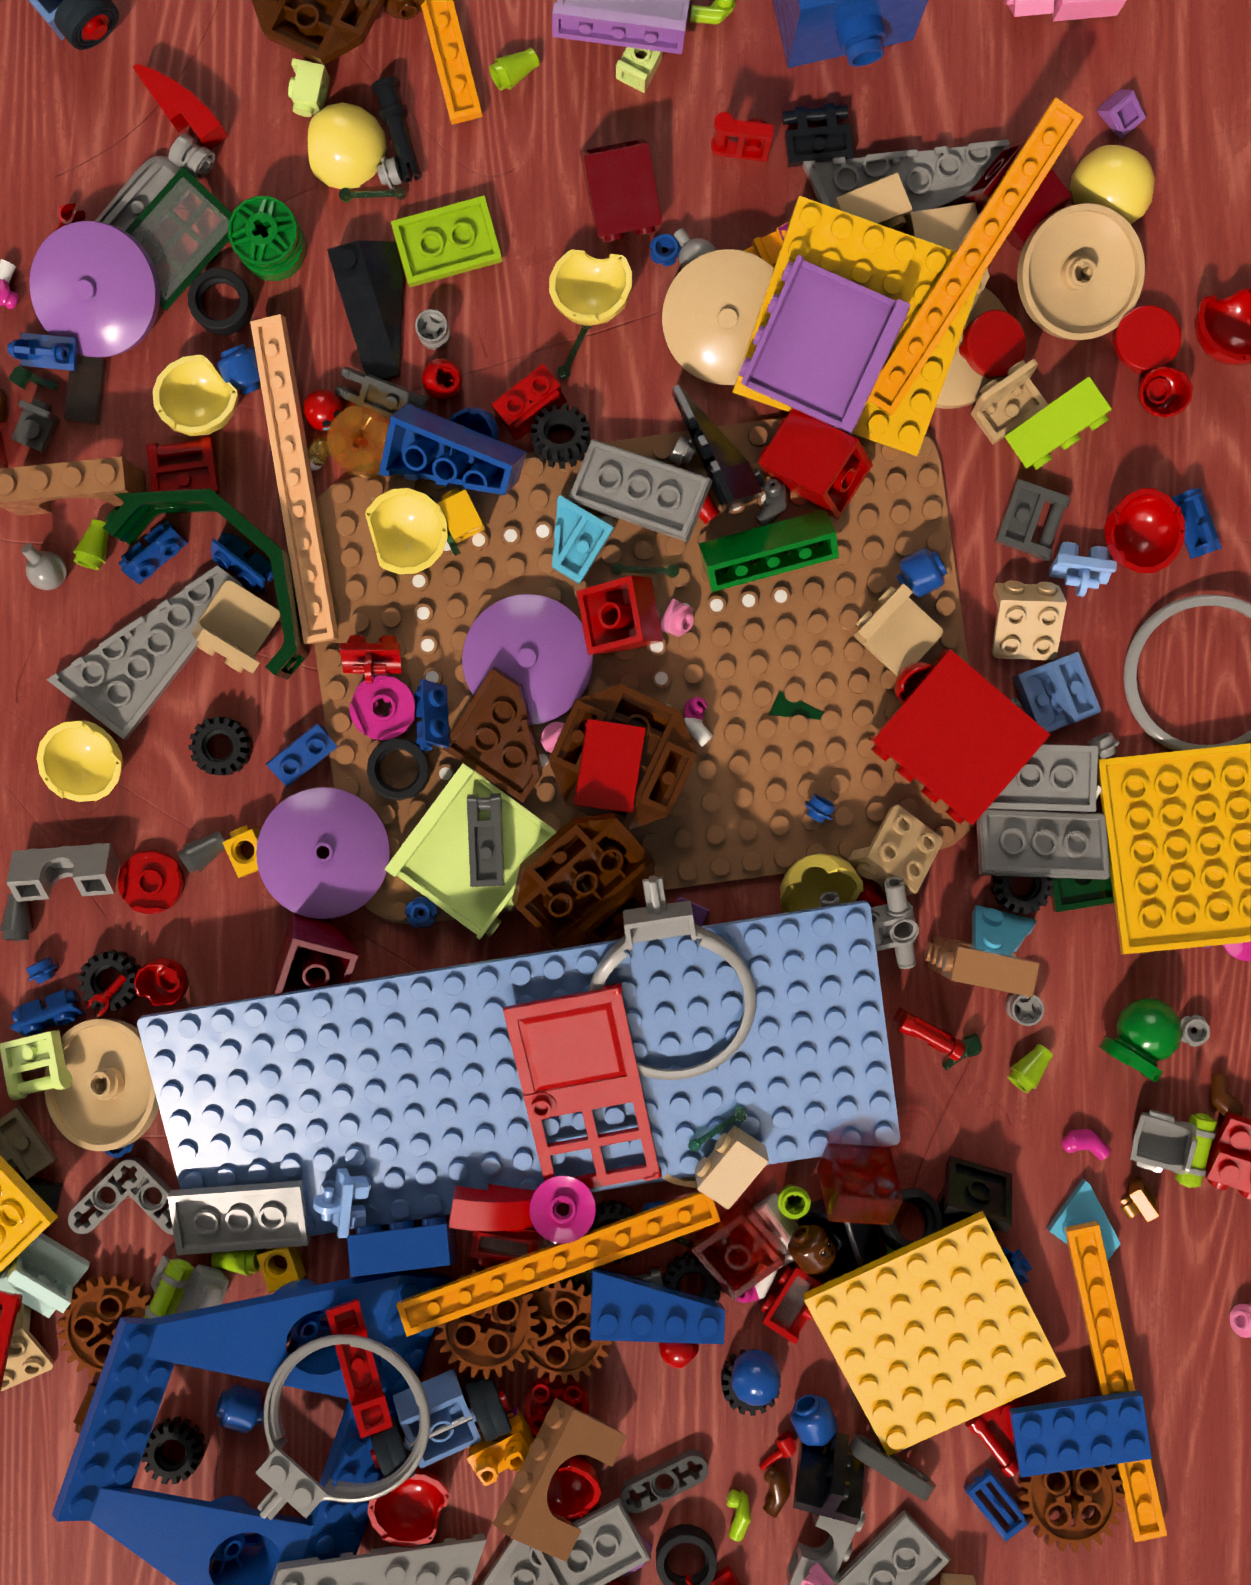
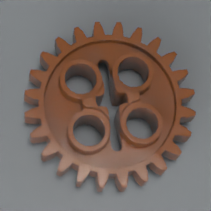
M477 1269L472 1270L471 1274L477 1273ZM534 1293L522 1294L507 1300L511 1301L516 1308V1314L511 1320H506L500 1315L499 1308L503 1302L469 1314L477 1318H484L489 1313L491 1314V1321L514 1326L516 1328L514 1333L497 1327H491L486 1332L484 1331V1324L463 1320L460 1317L438 1325L437 1327L443 1328V1332L435 1336V1340L445 1339L446 1342L440 1352L443 1353L450 1350L452 1355L448 1363L451 1364L457 1360L461 1361L459 1372H463L469 1366L471 1367V1377L473 1378L477 1376L480 1370H483L485 1379H489L492 1369H495L498 1377H502L504 1375L503 1366L505 1365L513 1372L516 1370L514 1359L522 1363L526 1362L527 1359L522 1351L524 1349L534 1351L535 1348L529 1342V1339L539 1338L540 1336L539 1333L532 1330V1326L541 1323L540 1319L532 1318V1313L536 1312L540 1307L530 1306L528 1303L534 1297ZM464 1326H470L475 1331V1340L471 1345L463 1343L460 1339V1330ZM495 1334H501L507 1340V1348L503 1353H497L492 1349L491 1340Z
M107 1272L99 1277L98 1281L92 1276L86 1281V1285L80 1283L75 1288L76 1293H72L71 1304L62 1313L65 1316L56 1322V1325L65 1328L56 1335L57 1339H66V1343L60 1348V1351L70 1350L72 1354L67 1362L70 1363L77 1359L80 1363L76 1371L80 1372L85 1367L89 1368L88 1378L90 1379L96 1372L101 1374L107 1357L103 1344L111 1346L116 1328H112L94 1345H90L88 1341L129 1308H132L134 1312L128 1317L143 1318L147 1305L151 1303L150 1299L155 1292L150 1291L144 1294L142 1290L145 1282H141L136 1287L133 1286L132 1275L122 1282L121 1274L117 1272L110 1281ZM108 1298H113L118 1302V1310L112 1309L109 1306ZM82 1319H89L94 1325V1330L87 1329L83 1325Z
M571 1276L568 1283L560 1280L554 1284L531 1291L534 1293V1297L528 1302L529 1305L540 1307V1309L532 1313V1318L542 1319L546 1323L547 1328L539 1329L535 1325L532 1326V1330L539 1333L540 1336L539 1338L529 1339V1342L535 1348L534 1351L524 1349L522 1352L530 1360L526 1367L527 1370L532 1369L534 1366L539 1368L538 1378L543 1376L545 1372H548L551 1383H553L557 1375H561L563 1384H566L569 1376L572 1374L576 1382H579L582 1377V1371L590 1377L594 1371L593 1365L601 1368L603 1364L602 1357H608L611 1351L606 1345H612L613 1341L583 1339L577 1333L578 1329H586L590 1332L591 1291L585 1290L587 1286L586 1280L580 1286H576L575 1277ZM559 1302H569L573 1306L574 1311H563L560 1308ZM516 1313L512 1314L510 1320L515 1316ZM579 1314H586V1317L574 1321L570 1325L567 1332L564 1329L560 1330L554 1336H552L548 1342H546L543 1345L539 1344L538 1341H541L553 1335L557 1326L559 1328H564L570 1322H572L575 1319V1317ZM513 1326L509 1332L514 1333L516 1328ZM551 1347H561L564 1350L565 1355H555L552 1352Z
M1114 1465L1070 1470V1479L1067 1471L1059 1472L1060 1479L1058 1483L1052 1486L1047 1485L1049 1474L1028 1476L1027 1479H1017V1482L1025 1488L1024 1491L1016 1493L1020 1500L1026 1501V1503L1018 1507L1022 1514H1029L1024 1520L1029 1527L1035 1526L1033 1533L1038 1538L1045 1534L1044 1542L1048 1546H1051L1056 1540L1057 1548L1060 1551H1064L1067 1543H1069L1070 1549L1074 1553H1077L1079 1543H1082L1090 1551V1540L1092 1539L1099 1545H1102L1103 1542L1100 1534L1104 1532L1112 1537L1113 1533L1108 1526L1110 1523L1120 1525L1119 1520L1114 1514L1115 1512H1124L1125 1510L1117 1503V1500L1125 1498V1494L1115 1489L1123 1484V1481L1119 1477H1111L1117 1471V1468ZM1088 1470L1091 1471V1481L1086 1485H1080L1079 1479L1081 1474ZM1072 1488L1076 1492V1495H1071L1070 1503L1065 1498V1496L1070 1495ZM1088 1505H1094L1093 1515L1088 1519H1082L1083 1508ZM1061 1506L1062 1513L1060 1517L1054 1520L1049 1519L1051 1508ZM1071 1512H1073L1075 1518L1074 1525H1070Z

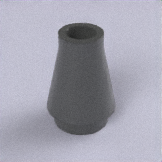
M218 830L211 835L183 844V849L177 853L191 874L197 870L201 872L225 849L222 843L225 839Z
M12 893L8 894L7 904L0 925L2 940L28 941L29 934L33 932L28 901L17 902Z

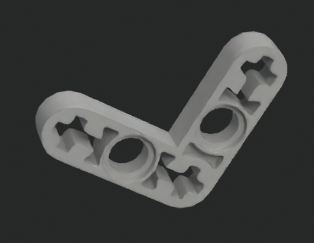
M135 1156L128 1157L120 1162L71 1210L68 1216V1224L78 1234L89 1233L130 1196L163 1231L174 1235L172 1223L170 1222V1212L167 1209L162 1214L158 1211L168 1202V1195L172 1189L144 1160ZM136 1167V1178L134 1176L131 1177L123 1185L118 1182L127 1173V1168ZM102 1187L114 1189L116 1193L114 1203L109 1204L102 1201L100 1198ZM155 1187L160 1190L162 1194L160 1203L152 1204L146 1199L145 1194L148 1188ZM94 1205L98 1210L89 1217V1222L80 1223L81 1213H85Z

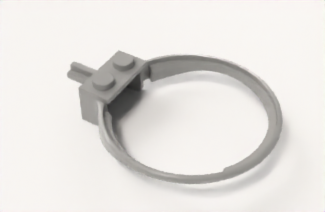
M1204 594L1185 597L1171 602L1156 611L1135 634L1128 648L1124 664L1123 681L1125 695L1130 710L1139 725L1158 743L1174 751L1251 743V730L1234 740L1215 745L1191 744L1172 737L1158 727L1147 714L1139 697L1136 679L1138 660L1145 642L1151 633L1170 616L1193 607L1218 606L1239 612L1251 620V603L1225 595Z
M653 875L649 876L648 879L642 880L646 907L623 910L625 934L607 951L597 965L590 982L589 991L603 988L605 981L614 968L628 956L626 950H633V943L691 934L692 941L700 939V946L724 958L736 971L743 987L745 1000L742 1023L729 1046L725 1050L722 1049L712 1058L687 1068L661 1069L637 1062L639 1075L660 1080H681L696 1077L717 1068L740 1048L754 1021L756 990L751 972L739 952L724 938L699 926L694 921L691 900L667 904L663 877Z
M336 1334L307 1342L292 1352L282 1362L270 1382L264 1403V1427L270 1453L256 1471V1474L272 1489L258 1504L257 1508L261 1511L259 1515L264 1519L268 1517L272 1520L288 1502L301 1515L307 1518L322 1501L357 1503L373 1500L393 1491L411 1476L420 1463L427 1447L430 1433V1411L420 1380L400 1355L384 1344L370 1338L351 1334ZM350 1344L351 1347L362 1348L383 1357L402 1374L410 1386L416 1405L419 1408V1432L408 1459L390 1476L368 1483H352L338 1480L336 1486L332 1485L334 1481L330 1478L322 1486L281 1450L288 1441L285 1437L281 1439L286 1434L280 1409L281 1392L289 1373L307 1355L324 1347Z

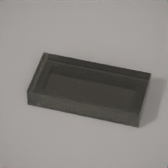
M76 355V371L69 370L64 420L67 422L100 425L107 364L105 359Z

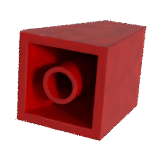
M792 408L788 416H785L780 421L778 432L772 441L763 448L758 464L768 477L779 479L787 489L820 510L825 509L828 515L839 520L873 465L859 439Z

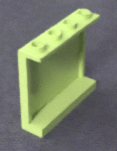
M462 763L384 870L394 877L398 876L474 932L477 935L476 938L480 940L484 934L491 937L502 921L497 917L504 907L510 911L514 906L512 898L520 864L557 831L485 777ZM501 793L505 885L470 887L467 795L478 794L479 797H490V794ZM490 810L479 811V820H491Z

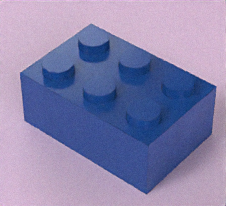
M446 1216L423 1219L422 1226H414V1221L411 1220L390 1223L389 1230H382L381 1224L357 1227L356 1234L347 1236L350 1277L452 1265L458 1262L455 1229L448 1228L449 1222L446 1223Z

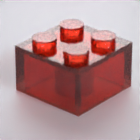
M827 1143L817 1170L828 1221L892 1225L903 1202V1196L890 1147Z
M746 1198L719 1216L721 1222L704 1227L695 1234L691 1250L732 1300H735L785 1264L786 1245Z

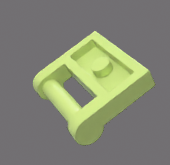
M59 1030L0 1043L5 1082L10 1099L20 1100L26 1098L31 1093L52 1088L63 1090L72 1085V1075L66 1069ZM49 1066L50 1076L29 1081L22 1080L21 1072Z

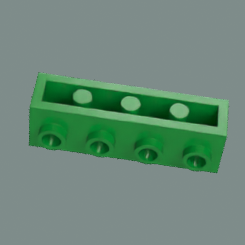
M825 509L698 543L703 569L712 592L839 558L836 531Z

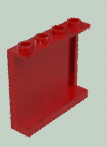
M944 649L936 658L938 662L876 735L870 736L868 740L874 744L871 750L885 762L891 758L899 765L896 771L910 783L916 779L924 787L920 792L935 804L940 800L949 808L945 813L960 825L965 821L973 826L1051 734L951 649Z

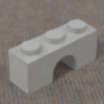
M110 843L43 849L31 848L13 851L6 883L17 902L50 899L53 885L66 877L73 878L82 896L115 894L119 861Z
M862 1506L861 1519L857 1525L812 1513L815 1526L827 1531L830 1535L828 1540L819 1547H809L798 1542L786 1570L788 1585H801L804 1578L809 1574L810 1568L816 1563L822 1566L836 1585L838 1584V1571L842 1561H848L852 1551L851 1541L855 1532L861 1531L865 1522L866 1515Z

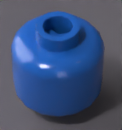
M241 344L220 353L222 359L218 361L217 367L226 383L230 382L237 391H241L243 396L260 389L258 383L260 382L254 348H246L245 344Z
M922 548L900 561L902 573L896 575L900 585L904 583L915 596L923 597L943 586L945 582L944 576L948 572L937 551L931 553L929 549Z
M238 1384L231 1386L228 1391L223 1390L215 1410V1417H219L221 1427L240 1433H248L254 1428L255 1424L261 1425L264 1419V1404H262L260 1391Z
M808 1394L800 1397L795 1402L790 1413L793 1427L799 1439L806 1445L823 1446L831 1440L837 1431L838 1424L829 1402L821 1396Z

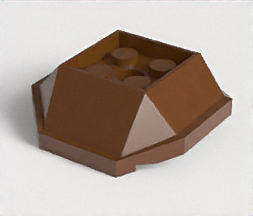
M252 0L262 32L268 40L322 65L363 44L385 0Z
M618 684L576 699L549 757V763L566 805L590 816L613 813L629 831L670 816L698 754L681 711L623 684ZM587 719L646 728L632 813L574 805L573 798L576 792Z
M613 813L573 818L520 864L512 902L555 948H567L617 940L625 933L623 910L646 907L642 880L654 875L655 860ZM586 875L582 880L577 881L581 876Z

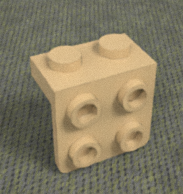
M1035 359L1027 364L1024 360L1018 362L1007 371L1008 376L1000 382L997 379L992 380L980 390L981 395L975 399L976 405L971 412V416L992 445L1048 406L1046 400L1030 380L1039 365Z
M225 580L191 630V633L198 641L196 646L211 656L217 652L226 657L224 663L240 673L243 669H246L253 674L260 664L255 654L279 619L280 612L232 580Z
M1014 580L1006 581L1005 583H995L993 596L998 612L991 650L993 656L998 659L1054 660L1058 653L1067 604L1060 586L1051 582L1023 584Z
M904 583L897 589L891 585L878 599L882 605L874 613L868 610L857 621L856 625L859 629L853 635L897 677L899 672L908 665L917 663L943 635V629L909 598L913 592Z
M895 805L890 807L870 847L853 850L848 862L857 868L858 874L867 879H872L881 885V890L886 893L884 881L887 878L897 876L901 877L904 881L906 895L916 894L942 845V838L904 808Z
M21 1303L20 1312L16 1316L1 1391L53 1368L54 1360L29 1332L32 1308Z

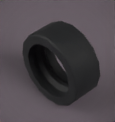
M211 268L200 273L192 281L188 291V307L192 316L206 331L216 335H231L241 331L249 323L254 311L253 297L248 286L235 272L225 268ZM219 283L232 286L240 297L237 311L230 318L223 321L210 318L205 314L202 307L204 294L212 286Z
M394 738L383 741L374 748L368 758L367 775L369 783L377 793L387 799L405 800L413 798L425 789L430 780L431 764L429 757L425 751L420 750V745L411 740ZM395 750H404L412 754L418 764V775L415 781L408 787L401 789L392 788L387 785L380 773V765L383 758Z
M908 1188L890 1194L882 1201L878 1209L877 1227L880 1236L887 1246L895 1251L918 1241L907 1240L897 1230L894 1215L895 1209L900 1203L911 1202L922 1212L925 1220V1231L920 1239L943 1229V1216L939 1205L931 1195L923 1190Z
M679 1524L668 1529L660 1537L656 1547V1571L661 1583L673 1585L675 1580L677 1585H688L685 1581V1576L678 1575L670 1570L667 1556L674 1546L680 1543H693L700 1546L705 1554L704 1567L698 1573L691 1575L693 1585H710L717 1572L716 1547L711 1536L702 1528L692 1524Z

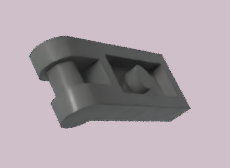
M501 793L490 794V797H479L478 794L467 795L470 887L504 886ZM490 810L491 820H479V811Z

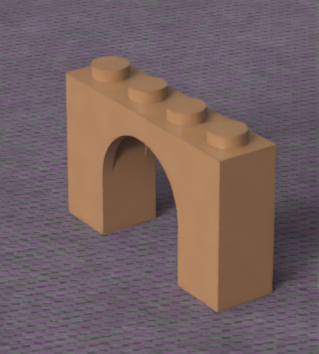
M122 456L0 469V508L18 516L51 513V500L93 498L104 500L116 507L121 506L124 502L115 494L146 492L144 471Z
M933 935L932 942H927L924 953V960L928 961L927 967L951 981L1033 997L1040 963L1016 957V953L1010 956L973 948L972 943L935 935Z
M555 1398L519 1472L514 1478V1482L503 1504L498 1510L493 1525L511 1539L567 1562L582 1530L564 1517L549 1510L547 1491L551 1478L564 1461L576 1455H588L613 1467L627 1435L609 1424Z

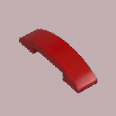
M358 1299L325 1309L332 1335L351 1334L368 1338ZM350 1344L335 1345L360 1438L393 1427L373 1353L362 1348L351 1347Z

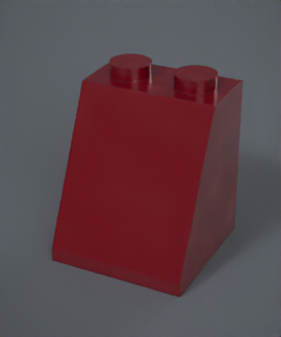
M641 138L579 151L598 238L604 237L605 241L619 240L624 238V232L636 230L637 235L655 232V226L662 225L649 142Z
M1028 138L1005 146L963 197L967 203H976V209L979 214ZM1052 168L1006 237V240L1018 251L1022 250L1028 236L1037 224L1049 214L1066 207L1065 205L1072 198V195Z
M292 912L275 963L273 994L275 996L285 992L350 982L359 953L329 918L316 919Z

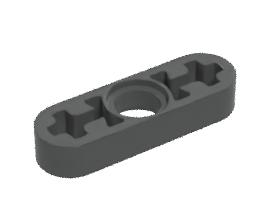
M856 1433L848 1446V1449L853 1451V1456L922 1500L927 1501L936 1487V1484L923 1472L894 1454L888 1456L883 1447L862 1434Z
M688 1450L627 1480L621 1488V1502L625 1509L630 1513H641L702 1483L708 1475V1463L705 1455L698 1450ZM693 1461L695 1465L700 1464L698 1466L699 1472L694 1473L691 1469L687 1470L688 1462ZM676 1467H679V1473H682L683 1481H679ZM660 1474H669L674 1482L671 1487L661 1489L655 1484V1479ZM647 1481L650 1482V1489L654 1494L652 1496L650 1495L649 1489L646 1490ZM633 1489L636 1493H641V1500L638 1502L634 1498L628 1499L630 1491Z

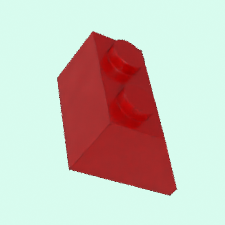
M630 575L576 591L588 655L636 649L663 642L651 577Z

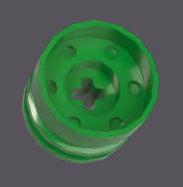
M271 196L249 198L234 209L228 222V238L233 250L254 276L265 281H281L292 277L302 267L307 256V241L292 211L282 201ZM264 230H266L269 234L265 238H263L261 235V232Z

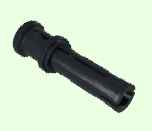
M386 77L375 81L371 85V89L378 97L381 108L379 117L388 126L401 173V180L404 183H410L412 181L408 171L409 168H411L415 181L422 178V173L419 169L405 121L408 109L401 101L398 90L400 87L399 79L397 77Z

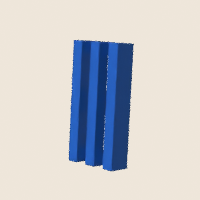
M988 1467L984 1470L985 1474L981 1477L977 1475L971 1485L967 1483L964 1486V1490L1006 1542L1027 1526L1024 1521L1027 1515L1021 1513L1018 1503ZM989 1481L1020 1518L1018 1522L1012 1518L986 1484ZM979 1489L983 1491L1010 1525L1009 1529L1005 1530L976 1492Z

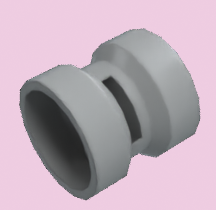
M183 133L172 144L169 151V160L178 167L186 168L197 180H201L211 170L215 161V154L207 147H200L197 144V140L190 134Z
M433 309L424 310L418 315L415 329L423 346L431 350L445 347L450 340L451 333L444 315L438 310Z
M1011 993L1005 1001L1007 1015L1024 1026L1037 1024L1044 1015L1043 1002L1034 994L1033 997Z

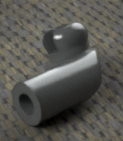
M771 478L765 483L764 489L767 506L755 517L761 526L772 524L787 508L786 487L777 478Z

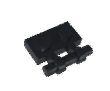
M834 102L824 103L823 107L808 109L803 105L795 106L794 110L782 111L783 125L795 124L797 128L795 130H786L784 135L788 168L802 166L804 161L815 160L816 163L832 161L833 158H853L850 124L837 125V119L848 118L847 104L835 105ZM824 121L825 123L823 127L808 128V122Z

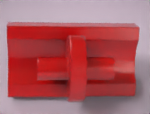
M350 635L347 643H340L339 653L342 658L343 673L364 674L366 683H374L375 674H402L403 665L400 643H397L395 635H383L379 638V643H367L366 638L362 635Z

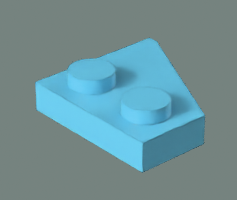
M559 495L557 498L552 568L580 585L613 532L614 527Z
M975 905L972 912V947L1012 956L1013 952H1016L1021 946L1025 937L1033 931L1036 919Z
M1083 1178L1046 1228L1068 1245L1064 1227L1097 1221L1101 1230L1107 1262L1121 1244L1090 1183Z

